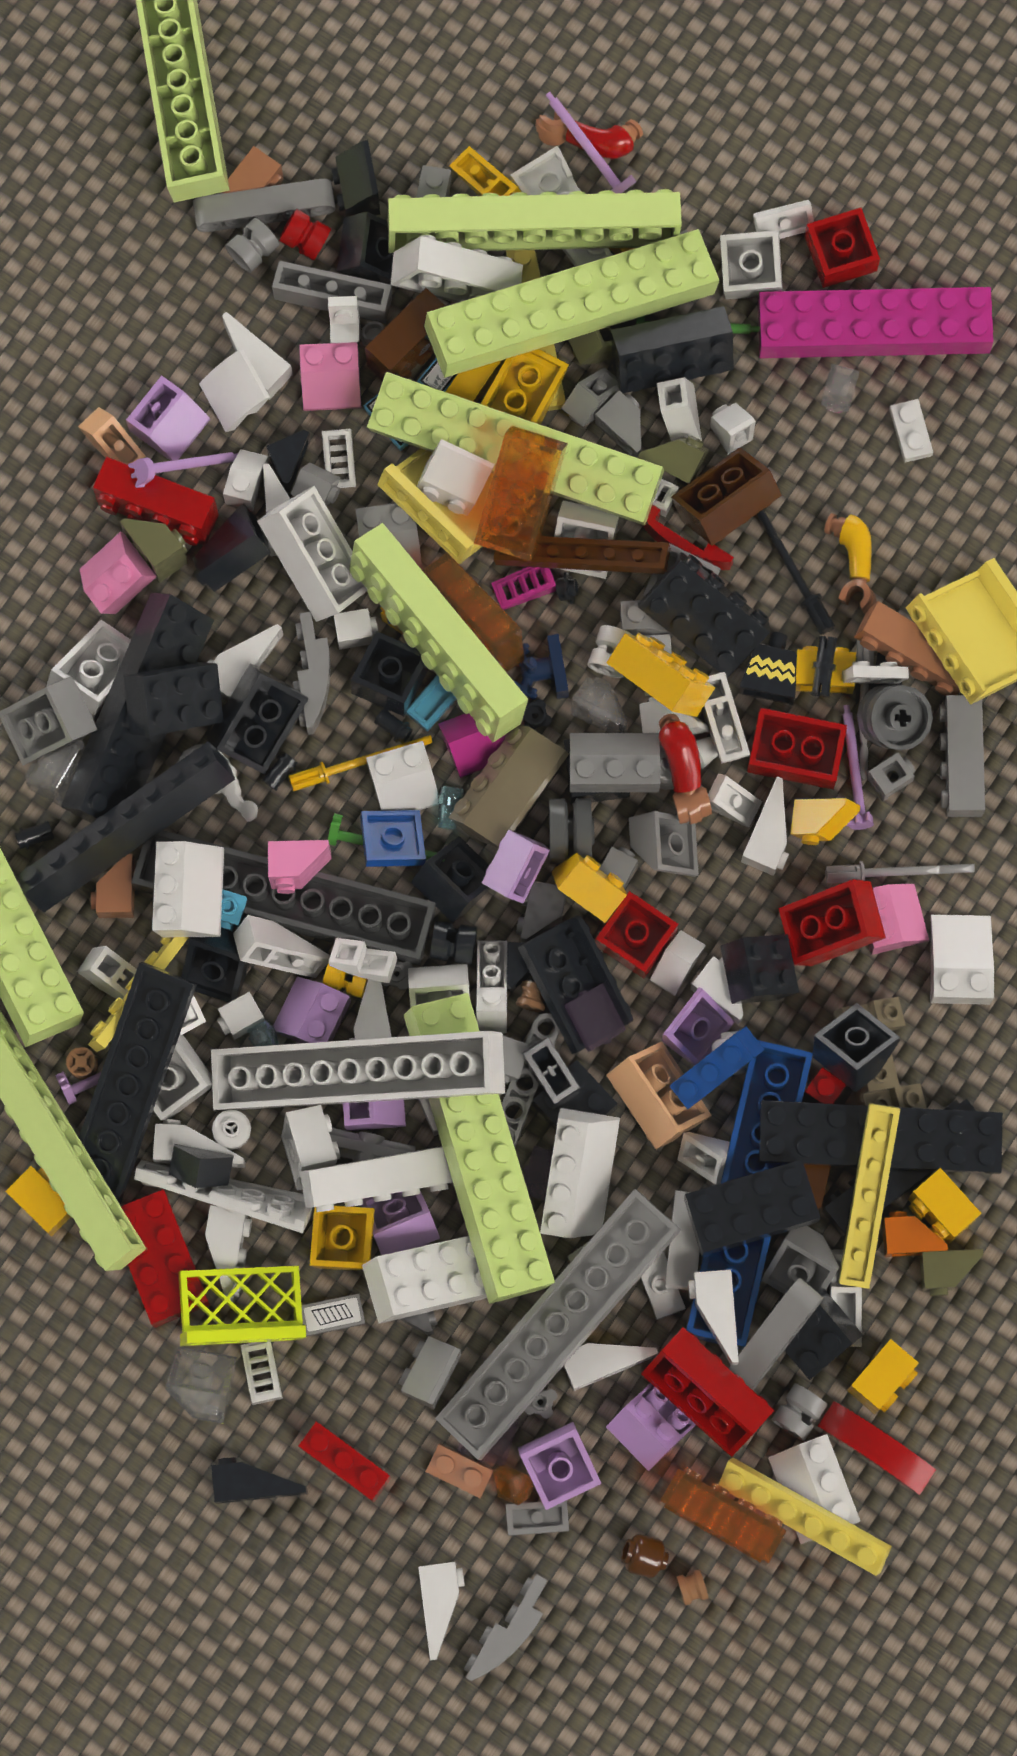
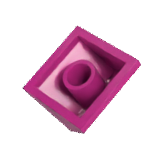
M469 713L438 724L460 778L484 769L489 757L498 750L506 736L505 734L495 742H492L488 736H483L476 727V721Z

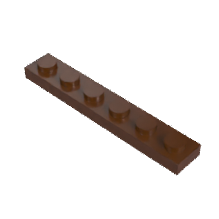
M498 534L493 560L495 565L665 574L671 548L669 543Z

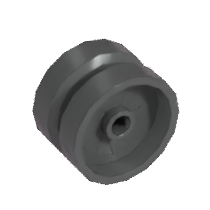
M889 683L878 685L868 691L861 700L857 713L859 729L865 739L875 746L895 750L911 749L920 744L929 733L933 719L931 705L924 694L913 687Z
M591 798L575 799L573 803V817H568L565 799H549L550 864H561L568 859V845H573V855L578 853L583 858L586 855L592 857L594 817H592Z

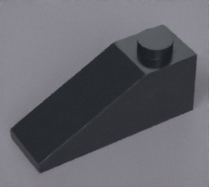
M236 1457L218 1459V1465H211L214 1502L216 1504L308 1494L306 1486L246 1463L237 1462Z

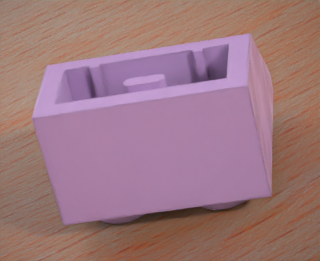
M162 375L126 419L131 433L170 461L179 460L210 421V417L183 390Z
M508 830L499 844V849L492 863L486 870L482 884L507 898L524 903L550 850L539 841Z
M404 1100L343 1103L346 1131L406 1127Z
M650 1383L614 1417L606 1428L649 1471L696 1424Z

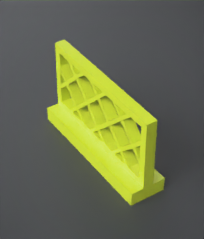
M299 1266L178 1272L182 1323L180 1346L293 1341L306 1338V1325H303ZM280 1273H291L292 1286L286 1293L273 1283ZM255 1274L266 1283L256 1295L243 1284L250 1275ZM265 1274L274 1275L269 1279ZM235 1275H244V1276H243V1278H242L241 1280H239ZM215 1276L211 1282L206 1278ZM221 1276H228L237 1284L227 1296L214 1286ZM198 1277L206 1285L197 1298L188 1291L187 1278ZM269 1286L282 1297L272 1309L259 1298ZM239 1288L252 1298L243 1310H240L230 1300ZM209 1289L223 1300L213 1312L200 1302ZM291 1293H293V1300L289 1297ZM188 1298L193 1301L190 1306L188 1304ZM284 1301L294 1308V1321H284L275 1313ZM255 1302L268 1313L261 1322H254L245 1314ZM225 1304L238 1314L231 1324H224L216 1316ZM197 1305L209 1317L202 1325L190 1326L189 1312ZM270 1317L276 1320L274 1322H267ZM242 1318L247 1323H238V1321ZM211 1320L217 1323L214 1325H207Z

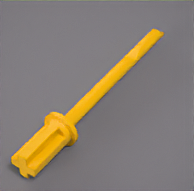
M431 735L424 736L325 768L323 762H319V766L289 775L291 788L294 792L323 782L330 784L328 776L367 764V757L423 741L425 746L432 743Z

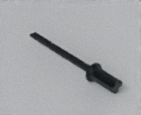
M761 510L757 513V516L769 537L772 538L776 550L805 598L800 604L801 608L806 609L820 635L832 631L835 624L821 601V594L812 595L783 542L777 536L771 521L765 511Z

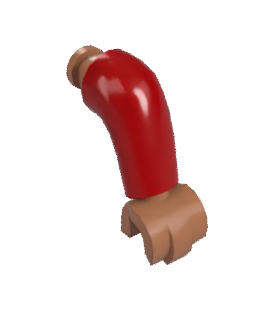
M556 112L554 120L549 119L546 115H539V119H536V131L543 143L557 146L566 141L584 150ZM632 119L628 120L625 125H614L607 129L592 127L574 120L602 158L617 159L626 156L633 151L636 139L643 136L641 126Z
M676 714L664 715L659 721L661 730L658 738L664 749L671 772L675 792L673 802L679 823L689 822L691 825L702 822V818L712 814L707 790L701 786V763L695 736L687 724L680 722Z

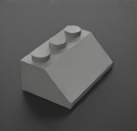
M570 733V792H659V733Z

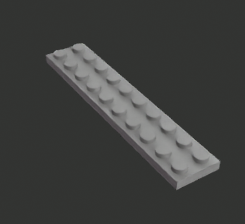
M634 1189L558 1276L555 1283L544 1292L435 1419L477 1460H482L679 1234L681 1229L643 1194Z

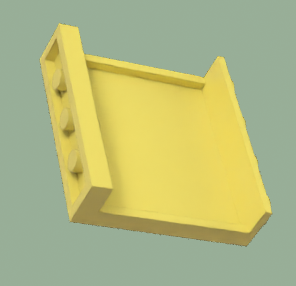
M420 448L398 466H395L393 463L383 470L377 485L458 564H461L529 511L536 497L530 486L490 473L476 504L468 516L456 514L450 511L447 506L438 502H432L416 487L426 462L433 453Z
M995 558L986 561L977 571L925 596L922 593L918 594L906 607L911 619L921 630L927 643L933 648L944 668L949 672L970 705L1017 682V591Z

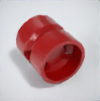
M296 208L278 241L291 249L299 247L300 254L314 261L326 242L331 228L318 220L312 223L308 214Z

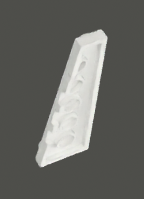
M558 146L510 175L511 181L518 186L521 192L527 195H540L543 192H555L557 195H563L573 191H581L577 187ZM609 248L562 249L575 267L613 255Z

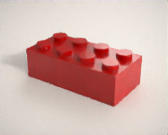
M106 456L93 485V490L101 510L111 515H116L118 512L128 516L127 519L166 524L170 531L176 529L185 543L192 546H197L198 543L205 545L208 542L219 516L214 497L157 475L154 476L153 480L145 484V487L136 488L137 478H131V474L135 472V469L130 468L128 464Z
M164 1189L121 1206L147 1248L132 1260L128 1266L150 1323L154 1328L181 1317L178 1272L197 1270ZM198 1277L187 1278L188 1291L197 1298L204 1290L202 1281ZM205 1294L200 1302L207 1307L211 1304L207 1294ZM188 1298V1304L190 1306L193 1301ZM195 1305L189 1314L200 1310V1308Z
M684 1327L680 1329L641 1373L642 1376L731 1457L775 1411L762 1396L757 1395L750 1389L739 1375L734 1374L727 1368L716 1354L711 1353L693 1333L688 1332Z

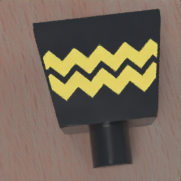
M771 632L768 646L759 644L754 649L741 680L739 694L793 705L796 695L797 652L785 649L788 639L786 634Z

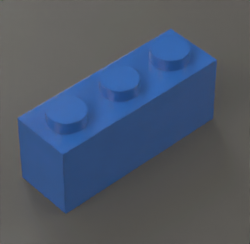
M745 1026L673 1082L670 1088L688 1110L765 1049L747 1026Z

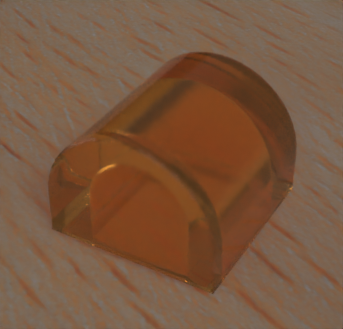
M506 1465L493 1470L498 1497L517 1506L529 1498L533 1489V1482L530 1476Z

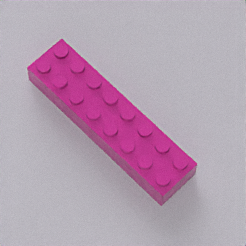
M991 287L759 292V358L990 354L993 345Z

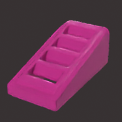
M526 567L491 583L501 611L556 591V583L550 568ZM537 574H542L545 584H539ZM529 577L534 587V589L529 590L527 583L525 581V579ZM518 581L523 591L520 595H518L514 585ZM508 585L512 598L507 600L503 587Z

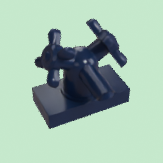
M559 634L547 636L548 657L538 659L533 657L527 658L526 655L530 653L528 649L530 645L523 643L520 648L514 650L506 658L509 669L515 663L521 667V675L523 677L521 683L514 682L525 696L532 700H535L538 696L536 694L537 689L532 687L533 682L551 679L555 684L557 699L569 697Z

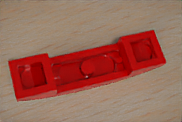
M652 505L646 524L642 526L655 541L670 543L721 568V570L731 569L734 560L732 555L718 546H712L709 543L704 550H701L658 522L661 510Z
M835 1401L817 1426L840 1443L846 1444L892 1475L895 1480L919 1496L936 1471L934 1467L894 1438Z

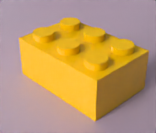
M625 633L606 663L672 712L697 717L716 688L707 682L709 676L696 668L693 670L686 666L687 660L674 652L671 654L664 650L665 644L652 636L647 638L640 633L636 636Z

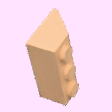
M659 1042L627 1057L606 1075L656 1150L681 1137L684 1132L690 1131L712 1116L702 1100L687 1110L670 1088V1085L684 1073L663 1042Z

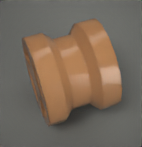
M522 981V994L517 998L516 1005L529 1011L544 1013V999L536 983Z
M75 1048L67 1056V1068L75 1078L84 1080L96 1074L98 1060L88 1048Z
M700 1569L693 1571L692 1575L676 1576L685 1606L691 1604L695 1599H709Z

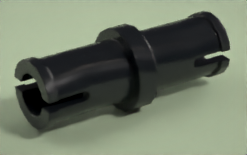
M819 636L817 658L812 666V669H815L811 695L816 697L823 695L824 698H829L832 672L836 670V665L833 663L837 638L828 636L827 639L826 636Z

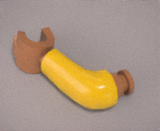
M831 513L826 521L824 532L829 535L833 532L834 536L839 538L840 544L844 545L847 549L849 575L852 580L844 585L838 599L841 603L848 605L853 594L863 592L864 597L860 602V607L863 613L866 614L868 609L877 602L875 593L867 585V582H870L872 558L869 529L855 515L850 514L847 518L841 516L837 519V515Z

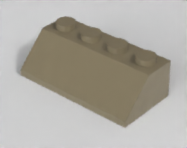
M520 724L506 734L503 743L497 751L491 754L485 768L473 779L471 787L464 797L455 804L454 811L448 818L471 838L499 848V844L507 831L511 830L514 832L569 753L534 729Z

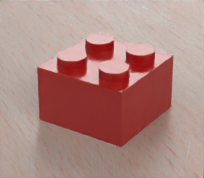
M862 207L806 225L804 237L823 288L877 272L880 257Z
M629 891L596 937L595 943L600 950L644 979L677 933L679 924Z

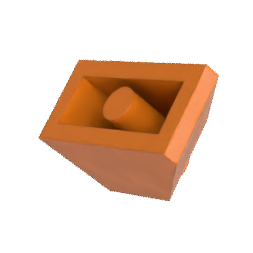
M905 1211L890 1212L889 1217L884 1218L882 1221L885 1257L918 1256L922 1252L948 1251V1244L916 1216H907Z

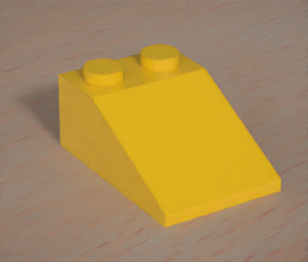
M540 349L507 358L481 404L541 425L569 364Z

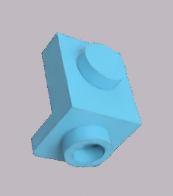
M223 889L221 928L233 931L234 927L240 926L245 919L243 912L247 903L246 896Z

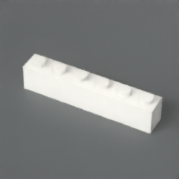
M442 1146L300 1171L305 1207H316V1212L334 1210V1204L341 1202L345 1203V1207L362 1205L363 1198L373 1197L374 1202L392 1199L391 1193L402 1192V1197L420 1194L419 1188L430 1187L431 1192L449 1189L448 1183L453 1182Z

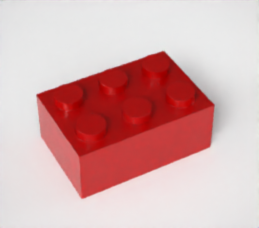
M760 708L747 772L772 778L778 776L783 778V780L834 790L847 725Z
M852 879L778 908L784 932L788 934L794 965L814 966L886 938L871 881Z

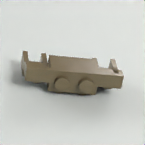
M899 997L873 1000L867 1004L860 1005L892 1031L906 1026ZM852 1006L842 1007L834 1011L835 1019ZM892 1054L877 1077L857 1092L853 1091L856 1105L868 1106L869 1103L892 1107L927 1109L920 1083L906 1086L899 1085Z

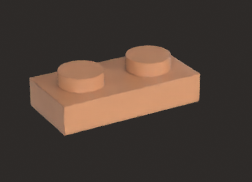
M439 1443L425 1472L481 1498L494 1469Z

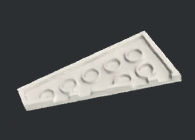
M144 1160L140 1161L135 1171L134 1179L141 1181L145 1186L160 1187L225 1208V1211L229 1213L244 1214L300 1233L304 1232L314 1212V1207H305L304 1195L301 1193L234 1179L229 1180L228 1186L194 1188L169 1175L170 1166Z

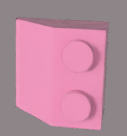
M358 343L299 345L303 410L361 408Z
M121 531L80 568L84 592L101 614L118 613L157 577L124 532Z
M329 840L268 841V878L271 888L277 889V893L290 894L294 893L295 889H302L331 860Z
M887 884L873 888L886 938L869 944L871 955L929 941L914 884Z

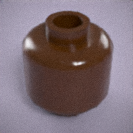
M636 1534L632 1539H627L621 1553V1562L625 1563L628 1572L647 1578H653L660 1570H665L669 1560V1553L665 1552L663 1541L643 1534Z

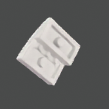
M240 349L226 358L199 383L225 432L235 430L247 415L257 413L270 398L244 349Z

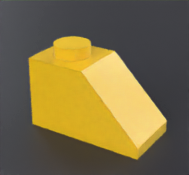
M847 798L794 800L790 834L801 839V843L806 845H819V841H831L860 812V805Z

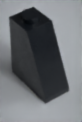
M244 503L236 509L193 557L196 568L194 571L195 577L201 585L207 584L214 592L271 553L265 534L257 522L258 519Z

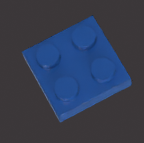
M420 810L361 811L360 822L366 867L424 865L426 855Z

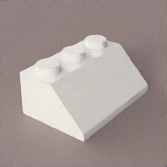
M187 841L156 842L152 931L161 937L221 936L223 847Z
M827 1434L768 1457L778 1483L853 1525L860 1522ZM796 1531L800 1544L812 1541Z

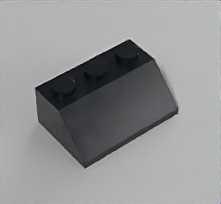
M250 663L222 710L224 722L214 724L206 740L218 751L265 774L309 698L274 675Z

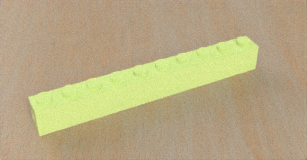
M0 1010V1099L5 1105V1112L14 1120L20 1130V1137L30 1146L35 1154L34 1159L36 1163L44 1169L49 1177L51 1188L59 1194L65 1204V1211L75 1220L80 1228L79 1233L81 1237L89 1243L94 1251L96 1262L105 1271L121 1270L147 1248Z

